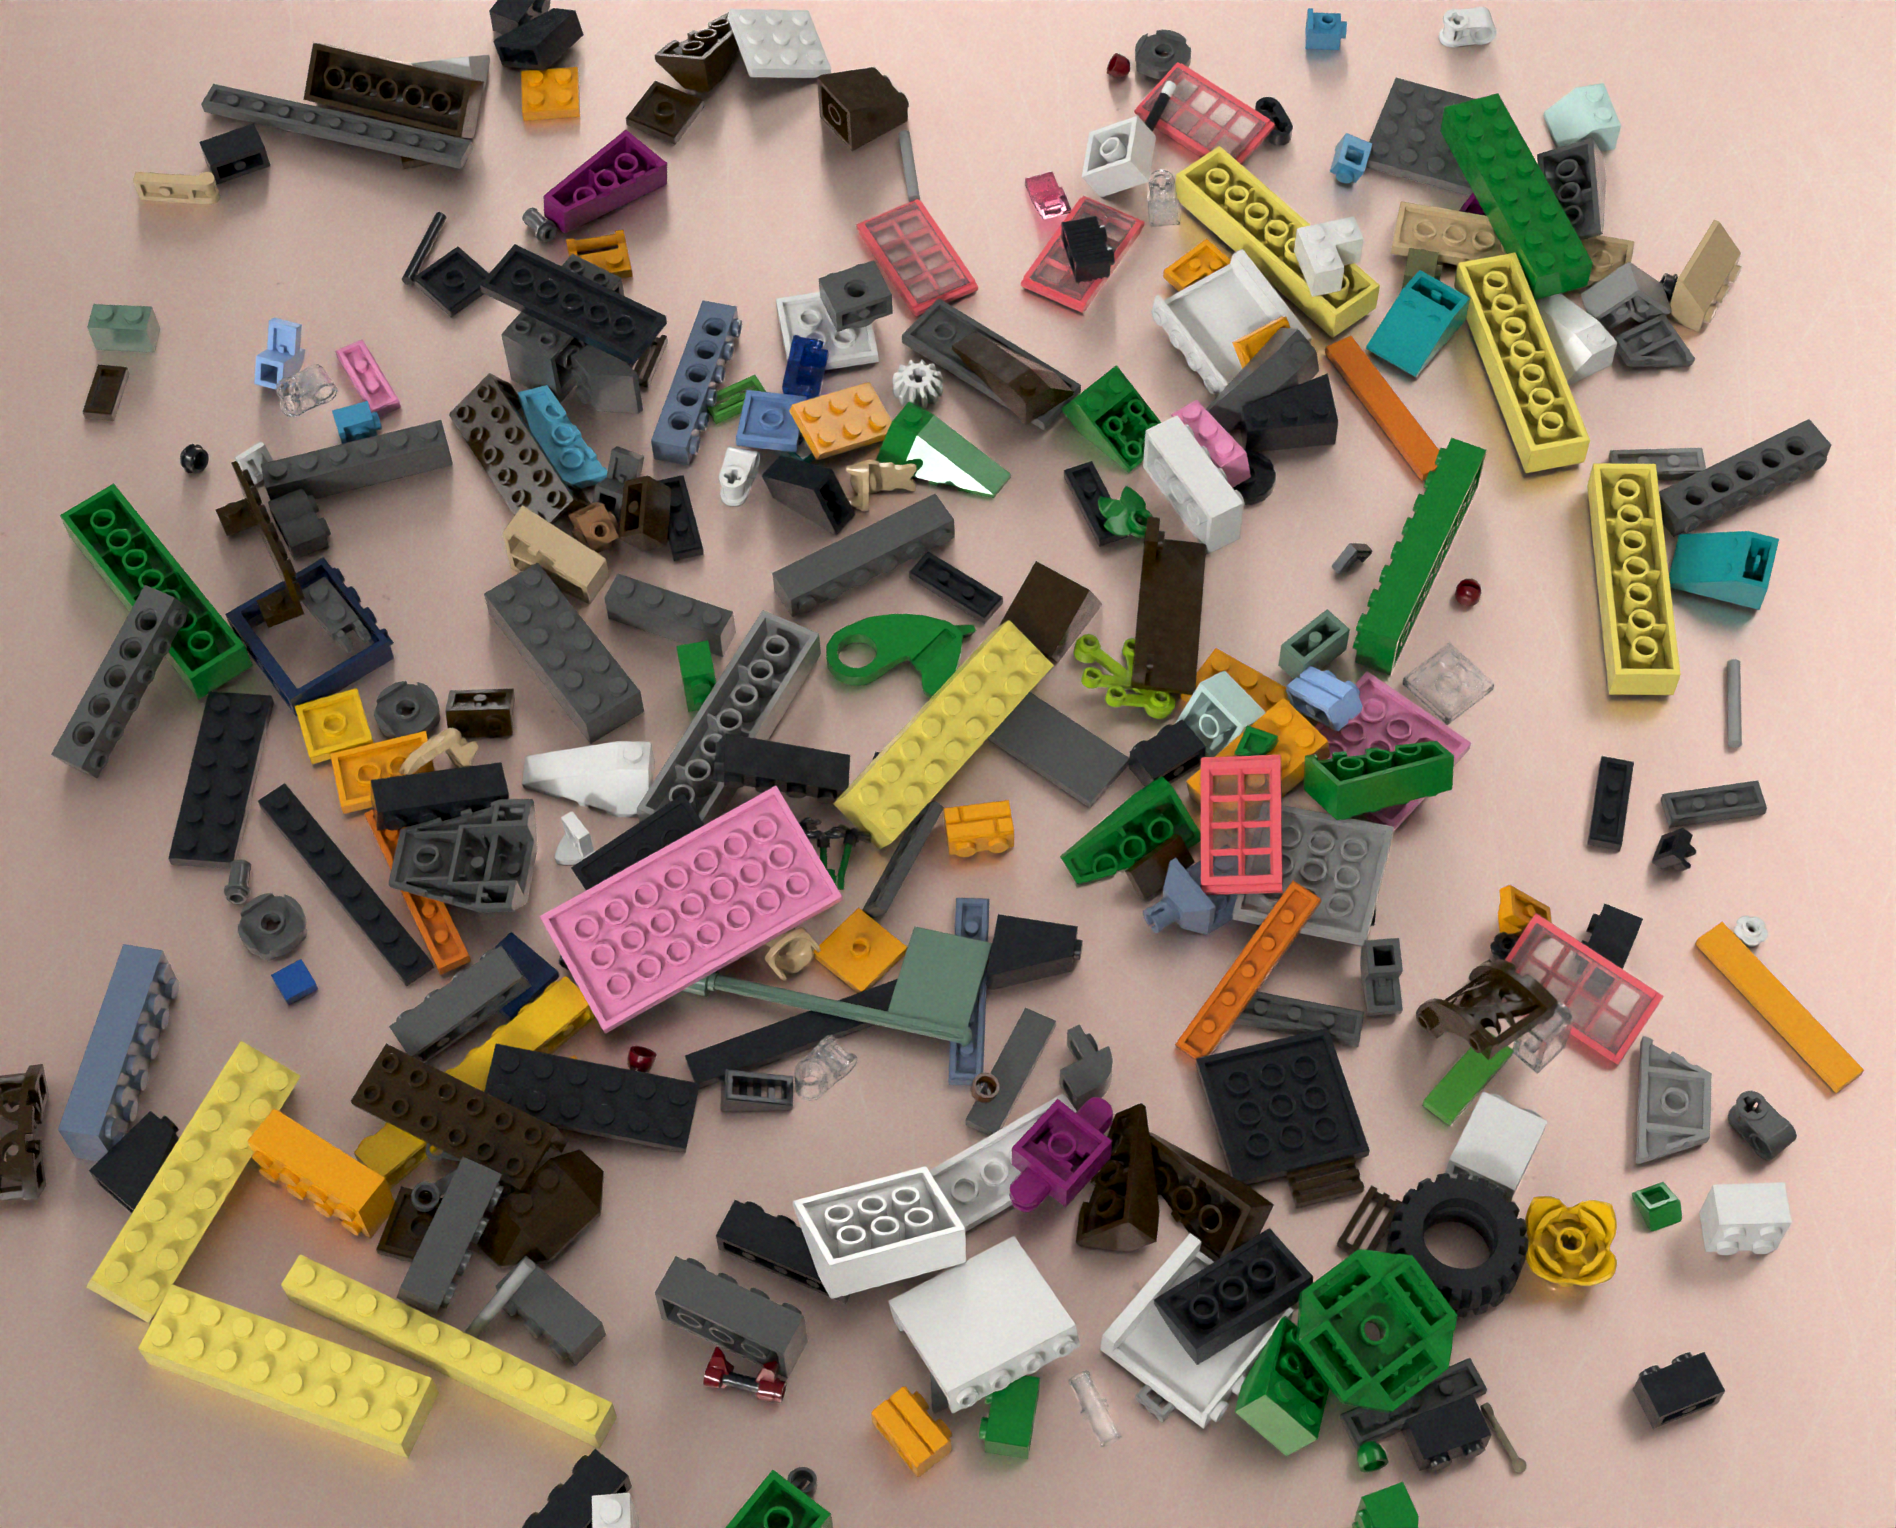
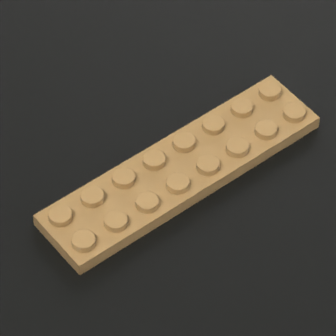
M1400 202L1390 254L1408 256L1409 248L1439 252L1437 262L1458 265L1460 262L1507 254L1488 217L1485 215ZM1601 235L1581 240L1593 262L1587 288L1601 281L1620 266L1632 261L1634 241Z

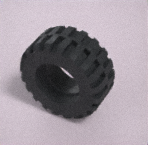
M1449 1173L1438 1174L1435 1182H1432L1430 1178L1420 1181L1417 1190L1410 1189L1403 1196L1402 1203L1397 1205L1387 1237L1386 1253L1413 1255L1455 1311L1457 1317H1466L1468 1310H1473L1475 1315H1479L1487 1311L1489 1304L1492 1307L1498 1306L1503 1302L1505 1295L1510 1294L1515 1287L1528 1251V1239L1525 1237L1527 1227L1524 1219H1517L1520 1209L1514 1201L1507 1203L1505 1200L1507 1193L1500 1187L1493 1190L1488 1187L1489 1181L1479 1177L1477 1182L1470 1180L1469 1174L1458 1173L1457 1178H1450ZM1454 1221L1466 1224L1475 1229L1484 1238L1489 1248V1258L1485 1263L1474 1268L1459 1269L1447 1266L1430 1253L1424 1242V1233L1429 1227L1441 1222Z

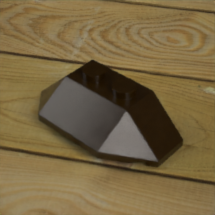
M581 1149L550 1158L532 1175L524 1190L516 1189L498 1205L477 1246L500 1269L516 1266L525 1256L535 1264L549 1263L601 1215L604 1171Z

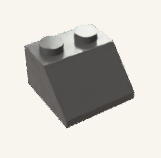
M589 344L571 355L573 364L572 375L577 384L575 392L584 404L589 403L596 411L639 414L643 411L638 375L626 362Z

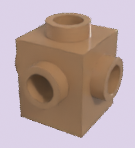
M594 502L568 515L575 528L571 530L573 538L597 553L612 546L611 541L619 538L615 530L619 528L617 520L611 511L607 512L602 503Z

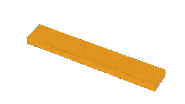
M1723 921L1697 939L1695 945L1835 1093H1838L1862 1075L1864 1069Z

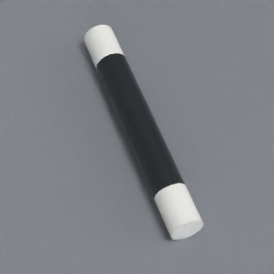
M1166 81L1145 121L1146 126L1152 132L1177 87L1172 81Z

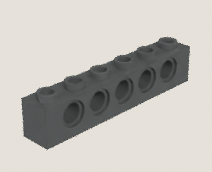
M1808 419L1659 491L1663 525L1673 537L1683 532H1692L1701 523L1709 519L1716 520L1726 511L1734 507H1743L1750 499L1760 494L1762 496L1767 495L1775 487L1785 482L1791 483L1809 470L1816 471L1820 469L1827 461L1831 443L1812 421Z
M146 585L143 587L51 755L75 769L98 778L102 769L107 765L109 756L117 741L123 736L124 729L133 712L137 710L144 692L153 681L161 661L169 652L171 643L178 630L185 623L186 616L190 610L175 597Z

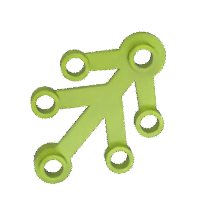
M1085 634L1077 639L1073 654L1078 661L1083 663H1093L1096 661L1114 675H1102L1099 669L1087 667L1084 669L1081 678L1082 684L1087 688H1108L1105 696V701L1108 705L1112 707H1144L1145 712L1155 719L1166 718L1173 712L1175 699L1170 693L1131 688L1134 638L1125 640L1122 654L1126 657L1127 669L1100 649L1099 640L1094 635ZM1124 689L1133 690L1137 694H1126Z

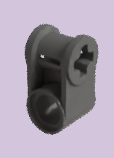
M1745 1091L1741 1093L1736 1100V1104L1733 1105L1728 1113V1121L1732 1128L1764 1160L1770 1161L1797 1138L1796 1131L1791 1123L1782 1117L1766 1101L1764 1096L1758 1092Z

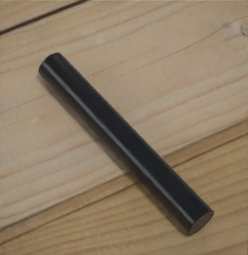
M441 212L435 214L402 277V281L405 284H413V277L421 269L447 219L445 214Z

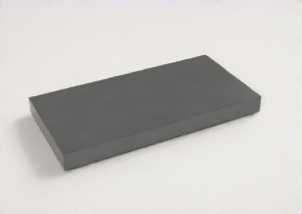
M1031 692L1025 696L988 737V740L1089 808L1093 806L1129 765V757Z

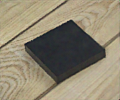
M457 246L413 277V282L450 317H453L484 295L481 292L480 284L489 273Z

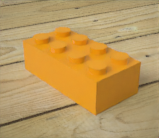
M1284 697L1251 725V727L1278 736L1279 741L1277 745L1266 755H1281L1282 797L1304 779L1305 756L1317 754L1318 760L1330 757L1328 740ZM1244 732L1215 757L1235 756L1234 753ZM1200 769L1186 783L1189 796L1201 807ZM1244 774L1245 794L1270 793L1269 774ZM1238 775L1213 776V795L1238 794ZM1270 800L1245 801V821L1257 820L1263 801L1270 803ZM1238 801L1213 802V820L1215 822L1238 821ZM1238 828L1223 829L1233 840L1238 836Z
M275 1108L248 1139V1143L254 1153L252 1158L260 1165L259 1172L273 1183L280 1180L287 1185L286 1189L300 1200H303L305 1197L315 1203L314 1207L324 1216L331 1218L334 1215L341 1219L343 1227L352 1234L358 1236L361 1232L371 1239L389 1217L395 1200L384 1177Z

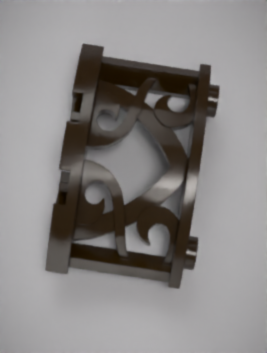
M1489 959L1472 970L1468 978L1471 981L1445 1000L1434 998L1421 1004L1416 1011V1019L1425 1031H1430L1436 1038L1443 1035L1445 1031L1461 1036L1468 1041L1475 1052L1482 1053L1489 1060L1500 1050L1541 1022L1545 1023L1554 1016L1558 1001L1530 974L1527 973L1521 976L1516 973L1514 964L1501 959L1491 962ZM1485 998L1489 1003L1493 1001L1495 1003L1492 1005L1475 1006ZM1527 1015L1526 1017L1515 1023L1513 1017ZM1505 1018L1511 1027L1500 1034L1501 1025L1498 1019ZM1485 1028H1496L1498 1036L1494 1038Z
M43 1064L30 1065L26 1073L0 1076V1115L5 1121L18 1125L17 1130L6 1134L0 1140V1201L24 1198V1200L37 1199L46 1187L42 1141L40 1139L35 1140V1129H37V1124L43 1123L44 1109L49 1097ZM8 1103L11 1109L16 1105H19V1108L14 1112H8L5 1104ZM12 1145H17L18 1153L16 1155H9L6 1152L7 1149ZM2 1177L22 1182V1185L1 1188Z

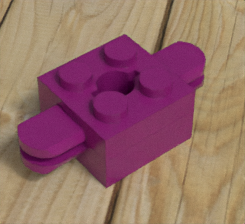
M1092 1097L1077 1112H1074L1057 1099L1012 1147V1166L1021 1172L1010 1184L1009 1191L1011 1203L1016 1209L1022 1212H1031L1048 1195L1052 1196L1066 1208L1111 1158L1112 1141L1104 1133L1112 1125L1113 1110L1106 1100Z

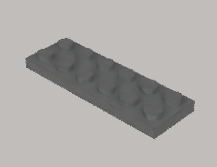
M940 298L902 334L903 344L1008 409L1010 408L952 350L953 344L977 331L1055 372L1074 391V395L1031 422L1042 430H1045L1062 412L1061 408L1081 392V384Z

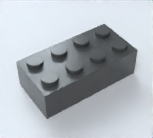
M462 1157L400 1286L397 1295L398 1299L435 1316L439 1307L447 1309L458 1284L452 1282L455 1274L462 1277L473 1254V1251L467 1248L470 1242L478 1243L489 1220L483 1217L485 1210L493 1211L504 1188L498 1184L502 1174Z
M675 1256L655 1291L661 1319L762 1367L766 1363L776 1361L778 1363V1374L788 1379L808 1342L804 1316L801 1315L802 1312L791 1304L783 1303L779 1305L769 1300V1296L759 1289L751 1288L747 1290L737 1285L738 1282L727 1274L719 1273L715 1275L707 1271L706 1267L695 1259L687 1258V1260H683Z

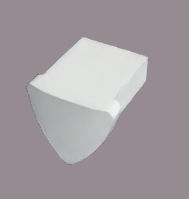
M573 811L561 817L565 835L561 839L555 853L556 863L560 865H575L595 852L590 833Z

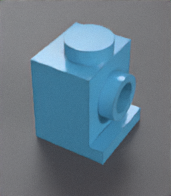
M1308 8L1305 28V49L1339 50L1341 38L1346 39L1347 21H1341V13H1313V8Z
M1346 133L1335 147L1336 152L1330 173L1335 174L1336 179L1342 183H1356L1365 172L1372 143Z
M368 401L332 410L342 444L377 436L376 430L382 429L377 411L371 413Z

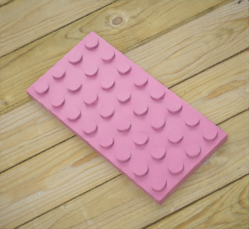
M774 786L539 917L604 1033H607L841 902L843 897L778 787Z

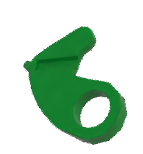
M888 614L868 617L848 625L833 634L826 645L827 668L836 680L847 685H868L882 677L893 667L908 660L922 677L924 695L931 698L958 669L962 655L963 639L975 633L976 629L974 625H953L948 621L925 615ZM865 643L875 650L876 657L870 664L864 667L853 668L843 664L839 659V654L849 644Z

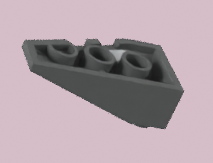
M1592 137L1537 154L1538 165L1579 239L1584 240L1602 235L1606 173L1604 156L1594 138Z
M1280 328L1206 410L1229 433L1240 426L1243 406L1312 380L1319 372L1315 348L1299 329Z

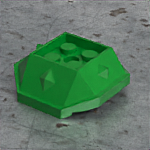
M1358 1249L1300 1292L1296 1343L1341 1403L1391 1413L1449 1368L1457 1314L1413 1255ZM1366 1323H1373L1378 1327L1380 1332L1378 1341L1371 1340L1366 1336Z

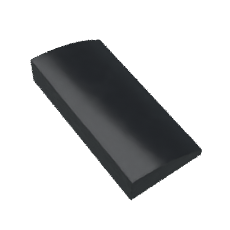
M1269 1228L1155 1298L1154 1305L1181 1346L1196 1365H1199L1299 1302L1300 1292L1313 1283V1275Z

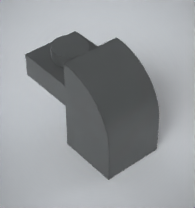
M618 446L611 450L607 478L595 485L592 502L604 504L607 512L611 511L617 523L621 519L624 481L641 477L644 462L643 455Z
M1399 938L1365 940L1361 948L1360 970L1361 984L1364 986L1367 1016L1401 1014L1403 1008L1399 977L1403 972Z
M1080 1024L1067 1030V1046L1077 1062L1060 1069L1059 1081L1061 1088L1076 1111L1090 1098H1102L1106 1094L1111 1084L1113 1065L1109 1046L1098 1051V1046L1090 1033L1085 1034Z

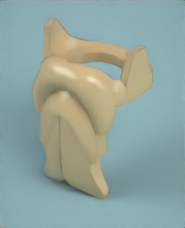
M866 460L852 466H846V472L851 475V486L858 493V496L847 498L852 508L869 511V494L878 493L879 490L892 491L894 488H902L909 491L916 490V484L912 479L916 472L915 464L895 465L892 462L879 463V461Z
M448 728L439 735L432 736L426 743L412 752L402 764L399 772L405 775L413 774L425 763H428L444 751L457 768L469 767L473 765V759L479 747L475 741L468 743L457 729Z
M793 928L766 943L770 950L765 956V961L780 979L785 981L787 977L783 971L798 973L813 960V948L818 953L821 949L805 928Z

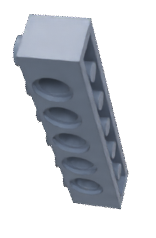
M702 300L651 439L654 459L689 466L692 455H697L700 447L699 436L701 430L705 431L708 426L709 414L707 407L715 406L717 400L716 388L718 383L722 384L724 381L726 360H731L734 351V338L739 337L741 333L742 320L738 319L736 306Z

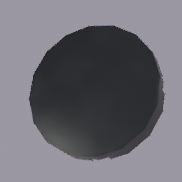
M1245 450L1251 477L1236 485L1233 489L1241 493L1245 505H1253L1264 501L1271 495L1276 483V473L1271 460L1262 453Z

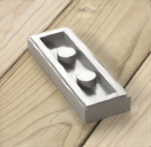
M1702 448L1610 450L1608 456L1610 464H1656L1658 480L1686 479L1706 469Z

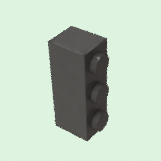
M527 1256L495 1286L497 1291L525 1258L529 1259ZM535 1264L536 1268L502 1309L512 1317L517 1313L525 1321L523 1326L535 1338L538 1339L540 1336H543L550 1343L549 1349L558 1359L565 1361L567 1358L577 1366L606 1336L603 1323Z

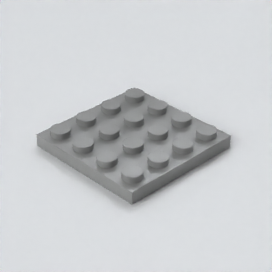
M1263 801L1258 820H1270L1269 802ZM1282 805L1283 893L1294 880L1322 900L1300 931L1301 934L1363 945L1364 941L1368 939L1393 838V826L1352 818L1336 820L1330 814ZM1258 827L1255 829L1250 848L1270 847V827ZM1270 854L1248 855L1245 875L1270 874ZM1283 893L1238 894L1233 910V920L1261 925Z

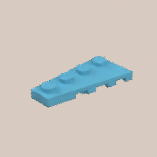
M547 385L518 392L519 402L528 428L563 480L582 489L596 485L607 478V469L602 467L597 460L595 452L585 443L581 437V432L576 425L571 423L566 411Z

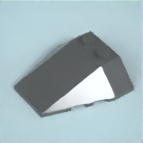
M533 799L498 800L491 802V807L472 812L471 809L460 811L461 816L442 821L440 817L400 829L388 883L391 888L480 913L514 912L527 903L538 849Z

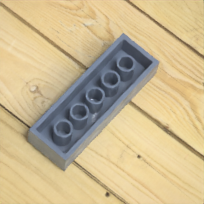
M126 944L122 946L58 1131L76 1158L99 1161L127 1134L130 1121L133 1122L137 1116V1100L140 1091L145 1090L147 1086L148 1068L151 1060H154L158 1054V1038L161 1029L167 1027L169 1021L168 1009L171 1000L175 999L179 992V980L176 978L163 950Z

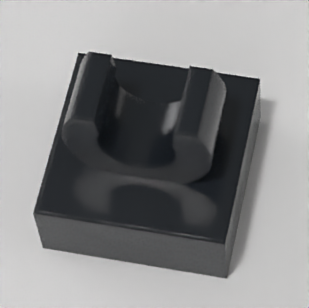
M1684 828L1662 835L1652 863L1660 869L1672 865L1678 871L1690 869L1691 864L1684 857L1693 856L1697 852L1690 845L1693 835Z

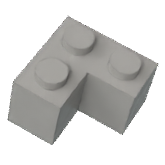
M1631 262L1620 266L1616 271L1601 281L1594 283L1589 289L1581 293L1586 312L1598 320L1607 331L1613 329L1629 317L1643 324L1662 314L1666 316L1672 312L1663 284Z

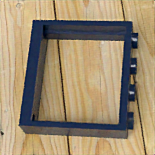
M324 557L297 572V581L294 583L299 582L303 590L321 578L326 577L359 617V620L371 636L369 642L372 645L302 687L296 688L252 629L265 622L256 600L286 589L283 582L276 584L225 614L231 629L243 642L249 655L295 716H297L295 706L333 695L394 659L390 647L394 642L389 637L385 628L380 630L377 627V619L370 608L366 607L363 609L360 605L361 599L352 586L346 587L343 583L345 579L339 568H332Z

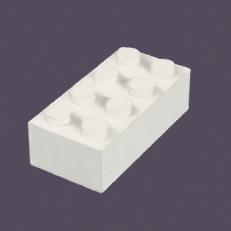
M1177 415L1145 431L1143 467L1198 542L1206 544L1207 554L1240 539L1242 512L1245 505L1241 493L1238 490H1234L1228 483L1225 472L1221 468H1217L1212 462L1207 448L1200 446L1191 427L1188 424L1184 425Z

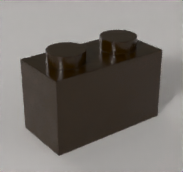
M648 475L624 481L619 539L641 551L667 546L672 489Z

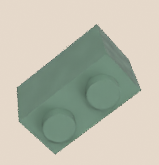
M93 304L87 326L96 350L155 352L160 332L158 321L151 306Z
M1328 609L1281 645L1278 666L1293 679L1296 677L1300 678V674L1309 666L1319 670L1323 669L1346 651L1350 629Z

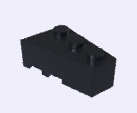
M1328 373L1242 407L1240 431L1244 450L1260 452L1330 445L1336 442L1338 417Z

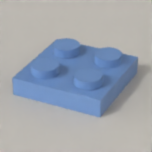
M747 390L736 435V445L797 452L801 432L789 410L792 404L805 401L807 397Z

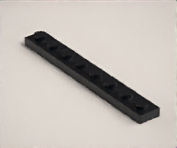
M285 783L258 800L260 808L406 987L434 968L429 957Z

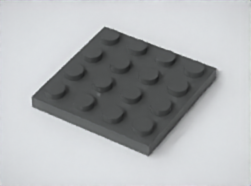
M1395 78L1369 141L1372 143L1366 168L1470 196L1473 191L1440 130L1444 107L1470 101L1474 98Z

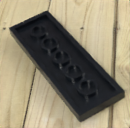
M516 244L512 246L480 284L483 294L631 365L636 363L667 324L665 315Z
M208 692L168 859L171 865L230 869V863L233 860H238L274 704L271 695Z
M496 1044L484 1092L555 1128L686 1153L700 1083Z

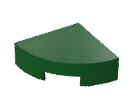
M1247 725L1234 754L1235 756L1266 755L1277 745L1279 741L1278 736Z

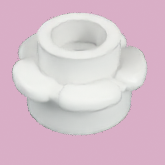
M1742 916L1737 920L1734 934L1746 947L1751 948L1766 940L1768 930L1765 929V923L1759 917ZM1748 928L1754 929V932H1750Z

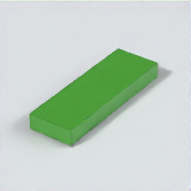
M1506 1046L1496 1053L1494 1057L1487 1060L1482 1053H1477L1470 1047L1424 1099L1422 1105L1451 1126L1509 1060L1514 1050Z

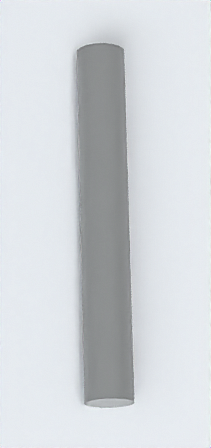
M902 130L898 135L908 199L911 202L916 199L920 200L910 132Z
M1731 659L1727 662L1728 745L1737 748L1742 745L1740 661Z
M525 1258L464 1331L465 1333L475 1338L480 1336L536 1268L530 1259Z

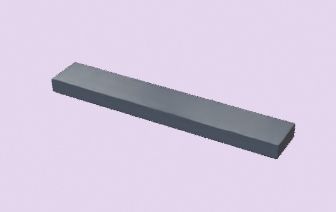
M956 898L955 935L988 942L989 899ZM987 966L969 1024V1028L972 1031L971 1042L963 1047L961 1043L950 1041L949 1085L971 1086L974 1078L978 1074L983 1073Z

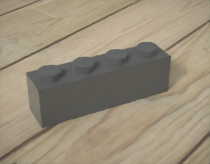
M617 574L604 598L608 619L682 644L708 640L710 652L721 657L725 655L736 633L733 611L621 574Z
M499 946L497 949L485 952L481 956L480 961L469 969L456 973L452 981L443 988L430 992L417 1007L401 1013L397 1017L396 1022L389 1027L407 1054L427 1063L529 989L531 984L511 955L502 946Z

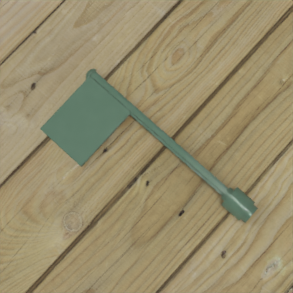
M914 926L888 1012L719 975L718 971L682 991L707 997L710 991L717 989L961 1043L965 1047L969 1045L972 1039V1031L969 1028V1024L991 953L992 943Z

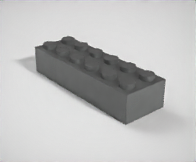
M538 562L484 593L489 615L590 744L644 712L641 691Z

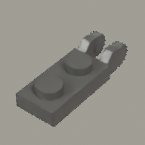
M326 577L321 578L302 590L306 599L302 601L329 636L334 641L337 640L347 653L354 650L351 639L346 636L348 632L354 630L364 643L371 639L369 632L363 626L359 617Z

